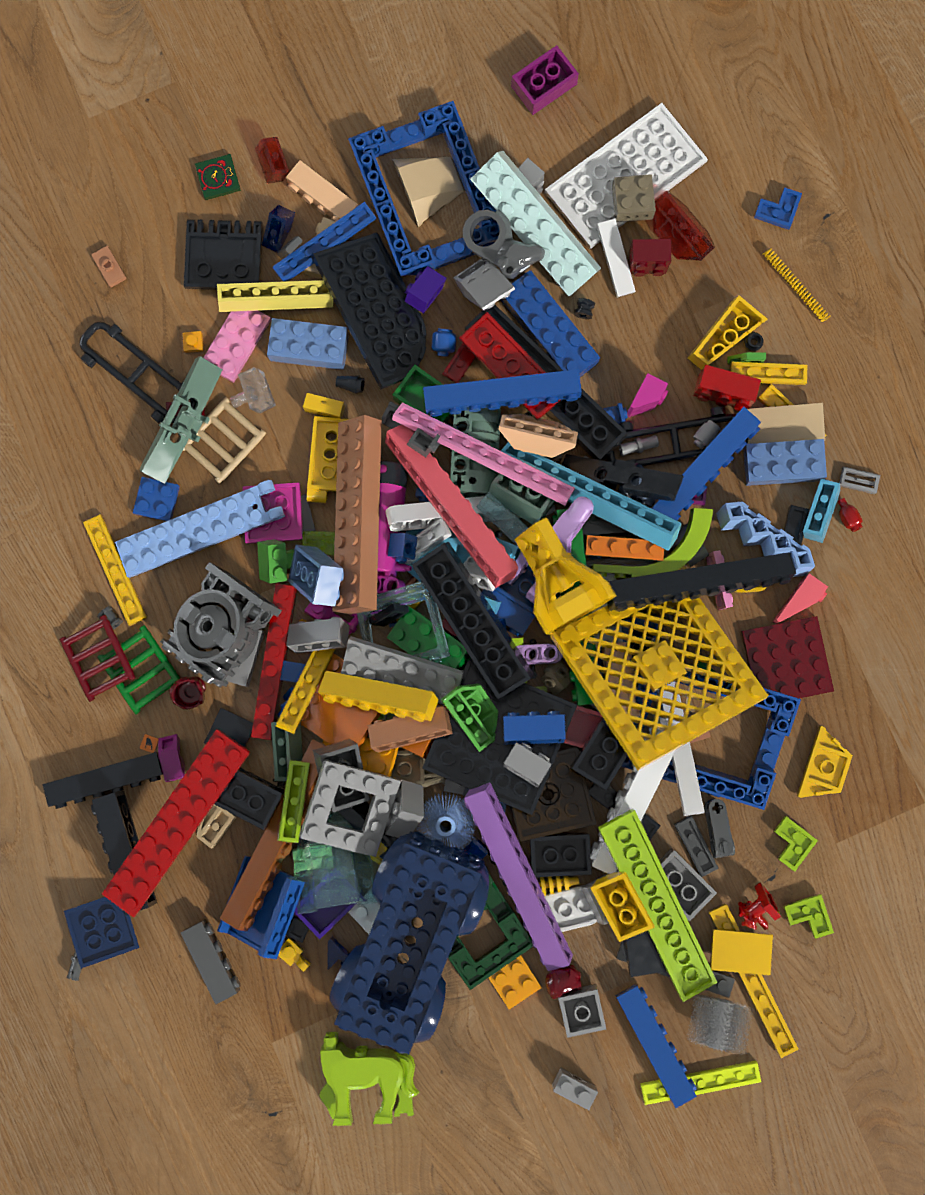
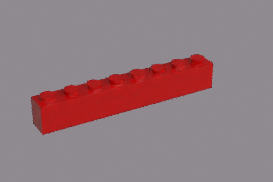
M275 585L272 604L281 609L282 612L278 617L273 615L269 622L251 734L253 738L272 740L271 722H277L283 684L281 673L283 661L287 659L289 624H292L297 596V589L294 586Z

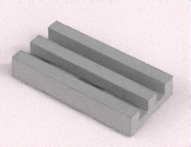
M842 467L839 477L840 482L838 483H840V487L876 494L880 475ZM846 473L875 479V482L846 476ZM847 480V481H852V482H856V483H860V484H865V485L873 486V488H869V487H865V486H861V485H856V484H852V483H848V482H844V481Z

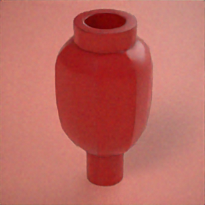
M845 498L838 501L841 507L839 515L844 526L847 529H851L852 532L863 527L861 525L863 520L858 510L853 505L848 504Z

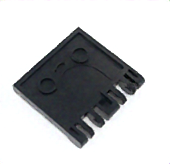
M187 219L184 268L185 289L217 290V284L260 283L262 221H254L252 234V221L246 222V233H240L241 223L235 220L234 233H232L231 220H218L217 233H215V221L209 220V233L203 232V220L197 221L196 232V220Z

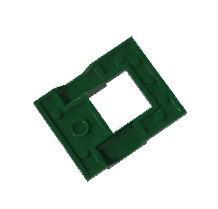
M490 875L489 891L484 911L486 909L489 910L507 939L474 961L459 936H456L448 958L469 990H472L533 947L532 939Z

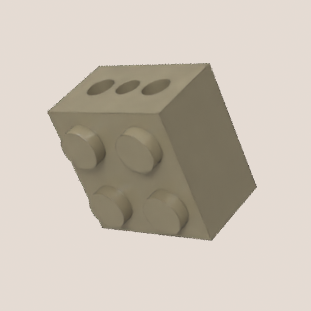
M652 174L614 177L612 194L616 222L653 219L656 209Z

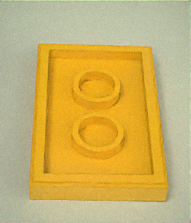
M712 929L711 970L770 975L773 935Z

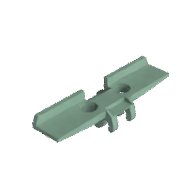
M201 356L195 359L178 394L173 396L174 400L163 422H160L158 425L160 429L140 467V472L163 484L166 483L188 439L199 442L201 437L197 433L202 423L208 424L210 418L201 414L223 369ZM190 398H194L196 401V406L194 408H192L191 403L188 402ZM180 404L183 405L182 408H181V410H180V412H179V414L177 415V417H176V419H175V421H174L172 427H170V424H171V422H172V420H173V418H174V416H175V414H176V412H177V410H178ZM172 433H178L179 440L175 443L170 440Z

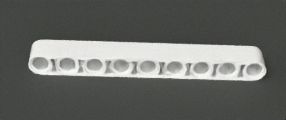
M488 496L465 498L469 500L473 510L482 517L483 522L521 518L487 498ZM430 502L395 505L385 511L389 528L394 532L425 529L441 518ZM555 505L552 506L546 515L555 511Z

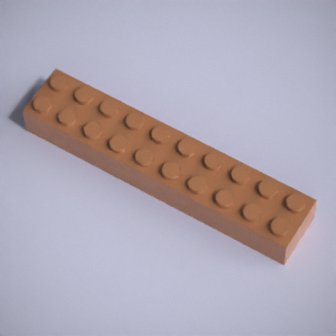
M367 415L339 422L334 561L343 568L344 578L339 586V599L336 600V605L333 606L332 611L346 614L377 610L382 420Z

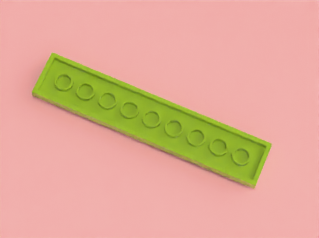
M632 808L597 827L618 871L626 872L655 926L653 929L648 930V933L680 999L684 1002L718 983L636 811Z

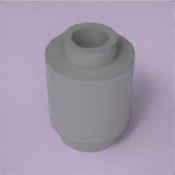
M708 420L693 436L695 440L693 443L700 449L707 448L719 434L720 427L711 420Z

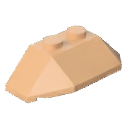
M525 414L502 415L499 425V431L514 449L551 458L575 448L578 432L572 431L569 427L559 422L542 418L537 421L533 416Z

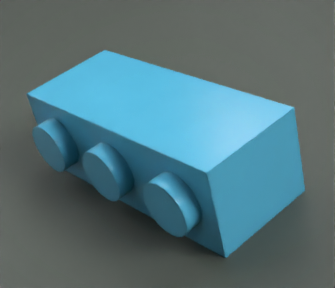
M825 479L820 480L803 529L804 538L823 543L841 491L840 483Z

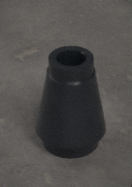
M360 375L337 376L336 387L358 394V392L362 393L364 390L365 379L360 377Z

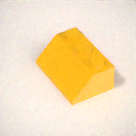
M613 872L597 879L591 886V890L619 942L655 927L626 872Z

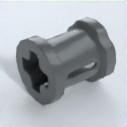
M108 606L97 617L100 619L102 615H106L114 630L123 620L116 616L111 606Z

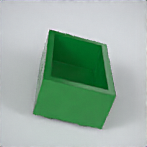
M414 365L392 394L393 400L399 405L403 402L427 414L423 387L443 384ZM450 412L442 413L441 416L433 418L446 424L452 414Z

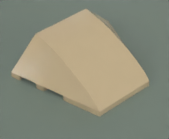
M451 157L392 159L418 227L430 216L435 215L436 211L449 204L464 192Z

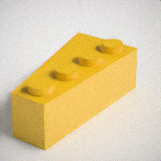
M738 295L716 320L688 356V359L702 370L705 365L711 364L768 319Z

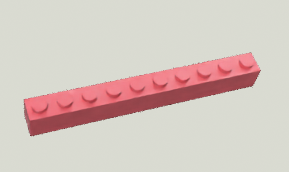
M402 424L387 431L386 445L494 587L497 588L515 578L518 571L516 561L507 554L503 544L497 541L493 531L483 523L482 517L473 510L469 500L463 497L459 487L453 484L448 473L438 464L437 459L430 453L425 458L407 445L415 431Z

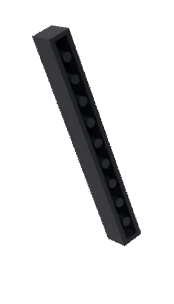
M782 553L608 581L617 596L608 601L607 605L609 611L616 610L620 612L630 607L638 609L648 604L661 605L666 601L679 602L684 598L697 599L702 595L715 596L720 592L733 593L739 589L751 590L757 586L765 588L775 583L783 585L791 581L796 571L790 554Z

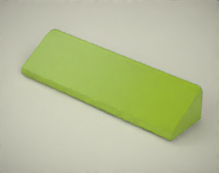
M289 761L277 841L299 842L310 763Z

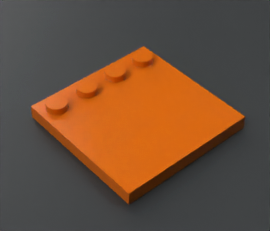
M333 653L325 671L341 673L344 659ZM323 674L301 719V725L330 745L351 739L358 744L360 749L369 734L368 725L377 721L381 713L373 709L365 711L358 706L346 707L339 702L331 704L324 701L318 692L324 677Z

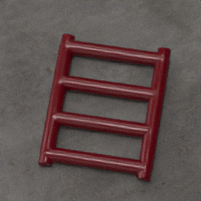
M102 615L99 621L67 638L65 636L59 639L89 702L93 701L95 696L127 679L130 681L136 678L106 615ZM104 627L108 638L76 655L71 648L72 643ZM112 644L116 652L115 656L85 672L82 671L79 661ZM118 662L121 663L125 671L124 673L91 690L87 681L88 678Z

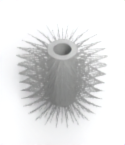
M701 995L702 1009L699 1008V1003L693 1010L695 1011L698 1008V1011L694 1013V1015L698 1013V1016L694 1020L699 1017V1021L697 1020L690 1027L691 1029L696 1025V1028L691 1031L692 1033L696 1030V1033L691 1038L695 1034L697 1035L690 1042H694L697 1039V1043L693 1044L702 1042L704 1045L700 1046H708V1048L720 1051L730 1050V1052L732 1050L735 1052L736 1049L737 1053L747 1042L741 1045L740 1048H738V1045L749 1036L747 1035L741 1040L746 1034L744 1033L741 1036V1033L746 1029L744 1028L745 1024L752 1019L751 1017L747 1020L748 1016H750L747 1015L749 1012L747 1006L743 1007L742 1004H734L732 1001L720 999L719 997L709 998L707 996L706 998L705 995L703 999Z

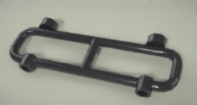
M105 322L93 323L80 338V348L84 352L80 359L91 369L96 363L99 364L155 410L150 416L158 424L163 422L168 411L135 385L134 382L148 367L153 369L178 391L183 382H179L122 336V330L116 324L110 326ZM103 329L113 339L117 340L143 361L128 378L87 345V341L97 330ZM190 398L191 407L194 408L196 401L194 398ZM174 416L171 423H174L177 416Z
M725 406L711 408V417L639 429H633L632 422L619 423L627 432L626 438L670 431L674 453L627 461L646 466L698 457L706 448L681 452L677 430L702 426L708 420L715 424L728 422L736 415L726 414ZM614 450L607 456L609 462L616 459Z

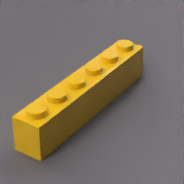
M325 671L318 690L323 700L331 704L339 702L346 707H352L353 705L365 711L373 709L381 714L392 713L400 718L412 717L419 722L424 720L432 721L438 703V698L433 691L331 671Z

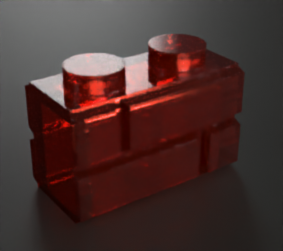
M278 137L261 139L255 147V151L263 174H265L266 183L284 181L290 172Z

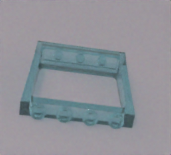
M422 581L377 594V610L357 613L362 640L373 643L372 629L369 624L371 616L393 603L410 605L425 600L437 640V647L414 654L413 656L440 663L442 658L450 656L438 606Z

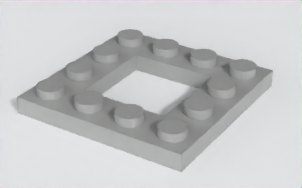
M324 759L299 834L300 839L376 857L401 781L397 778ZM338 786L373 794L362 831L327 822Z

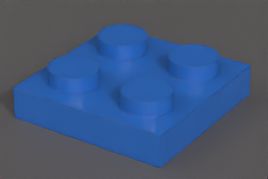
M141 477L133 514L162 521L171 520L180 486L168 482L163 484L155 479Z

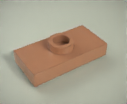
M108 246L91 254L110 288L127 279Z

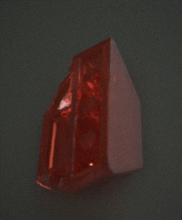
M668 190L655 201L656 211L653 217V231L660 239H671V253L676 259L702 261L716 248L709 232L688 207Z

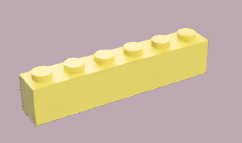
M323 280L217 284L219 312L333 307V298Z

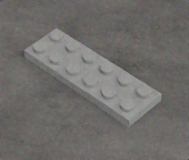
M352 636L348 639L341 674L433 691L438 698L437 704L443 706L444 704L441 699L457 686H460L464 671Z

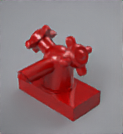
M760 882L754 886L758 894V898L755 901H748L747 903L738 902V916H743L745 919L742 922V926H747L754 930L757 929L756 923H759L764 930L768 929V922L762 916L766 912L775 921L781 917L772 894Z

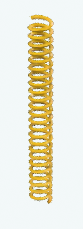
M772 248L763 253L765 257H768L767 260H770L769 263H772V266H775L774 268L780 271L779 274H782L784 280H787V283L792 285L791 288L797 291L796 294H799V297L804 299L806 305H809L808 308H811V311L814 310L813 313L819 316L818 319H821V322L831 317H826L828 313L824 314L826 310L822 311L823 307L818 309L821 304L816 306L818 304V301L814 303L816 299L810 301L814 296L808 298L811 293L806 295L809 290L805 291L806 287L800 290L804 285L798 287L801 282L796 284L799 279L795 280L796 276L790 279L794 273L788 276L792 271L790 270L786 273L789 268L785 269L787 265L780 268L784 262L778 265L782 259L776 262L779 259V256L774 259L777 254L770 258L775 252L773 251L768 254Z

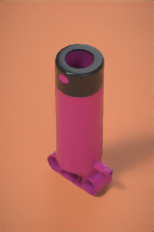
M380 461L377 575L379 586L377 588V595L401 596L405 592L406 586L402 580L397 578V571L406 572L412 570L411 565L398 564L395 558L388 556L390 533H402V531L394 532L390 530L385 511L391 506L405 504L408 472L402 464L393 461ZM396 582L397 587L392 591V585Z

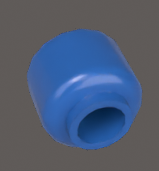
M438 329L432 335L431 349L437 352V356L448 357L449 353H453L456 350V334L450 329Z

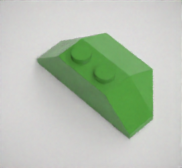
M480 684L457 686L441 699L456 723L479 752L495 740L498 710Z

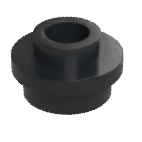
M756 332L748 334L744 340L745 347L750 351H758L764 343L763 337ZM755 340L757 344L752 345L750 341Z

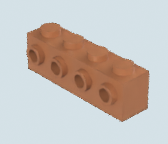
M440 705L436 706L432 721L424 720L419 722L412 717L400 718L393 716L391 720H377L373 724L368 725L371 748L377 753L452 734L449 713L444 706Z

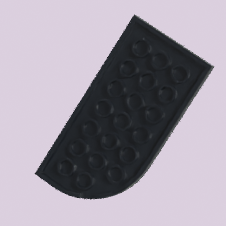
M378 232L313 253L311 258L380 390L403 381L414 365L418 366L424 357L426 350V327L419 310L405 302L407 287Z

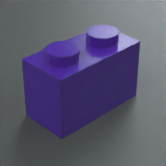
M427 266L423 272L419 271L415 278V283L408 285L405 291L407 294L405 302L424 314L443 289L446 277Z

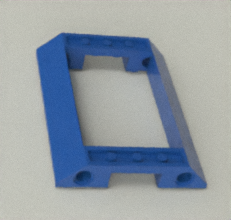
M454 101L418 113L419 120L395 129L385 131L384 126L348 138L400 276L417 275L419 271L423 272L427 266L435 270L476 254L467 247L463 238L432 249L428 244L412 252L376 157L443 133L473 212L475 213L480 210L496 212V209L470 180L480 170ZM483 220L478 223L479 228L474 229L473 238L476 245L486 247L495 243L500 230L496 221Z
M687 671V674L683 677L690 678L691 672ZM695 675V680L704 682L705 676ZM709 677L708 684L717 686L718 680ZM723 681L722 688L731 690L732 684ZM636 683L637 690L645 692L646 685ZM693 686L694 688H697V689H700V690L703 689V688H700V687ZM764 688L769 696L754 705L771 712L749 779L746 780L695 764L700 791L762 810L765 809L776 776L774 768L784 738L790 734L801 701L800 698ZM650 689V690H649V693H650V694H653V695H656V694H657V691H655V692L653 693L652 690ZM707 690V692L716 694L714 691ZM635 697L636 703L642 705L643 698ZM648 699L646 706L651 707L652 700ZM645 712L644 719H647L648 713ZM633 722L635 727L638 728V723ZM627 756L621 767L633 770L632 761ZM671 759L662 779L677 783Z

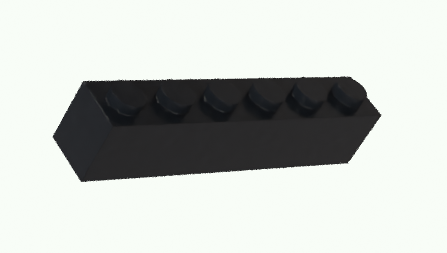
M158 752L42 785L48 807L55 806V809L66 807V802L74 801V804L86 801L85 797L93 795V799L105 796V791L111 790L112 793L124 790L123 786L130 785L133 788L143 785L142 781L149 779L150 782L161 780L163 772Z

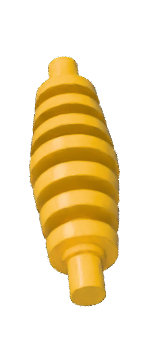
M552 876L547 877L548 881H544V877H539L540 882H538L544 896H546V889L549 888L550 895L554 894V888H557V893L562 892L561 887L564 886L566 891L569 890L571 885H579V878L563 876V879H560V876H555V880H552Z

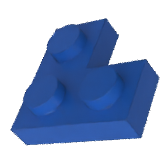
M784 187L778 204L761 198L754 218L789 230L802 193Z

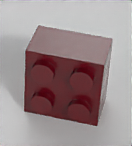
M671 239L632 240L628 252V266L631 274L641 277L645 274L662 276L667 273L672 261Z

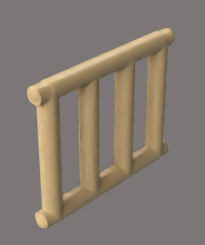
M227 397L207 416L210 418L208 424L202 423L197 435L229 464L220 471L191 445L194 441L188 439L183 451L186 450L211 472L219 484L225 480L266 435L264 430L256 428L230 404ZM224 409L254 435L247 444L217 418ZM211 423L241 449L234 458L204 432Z

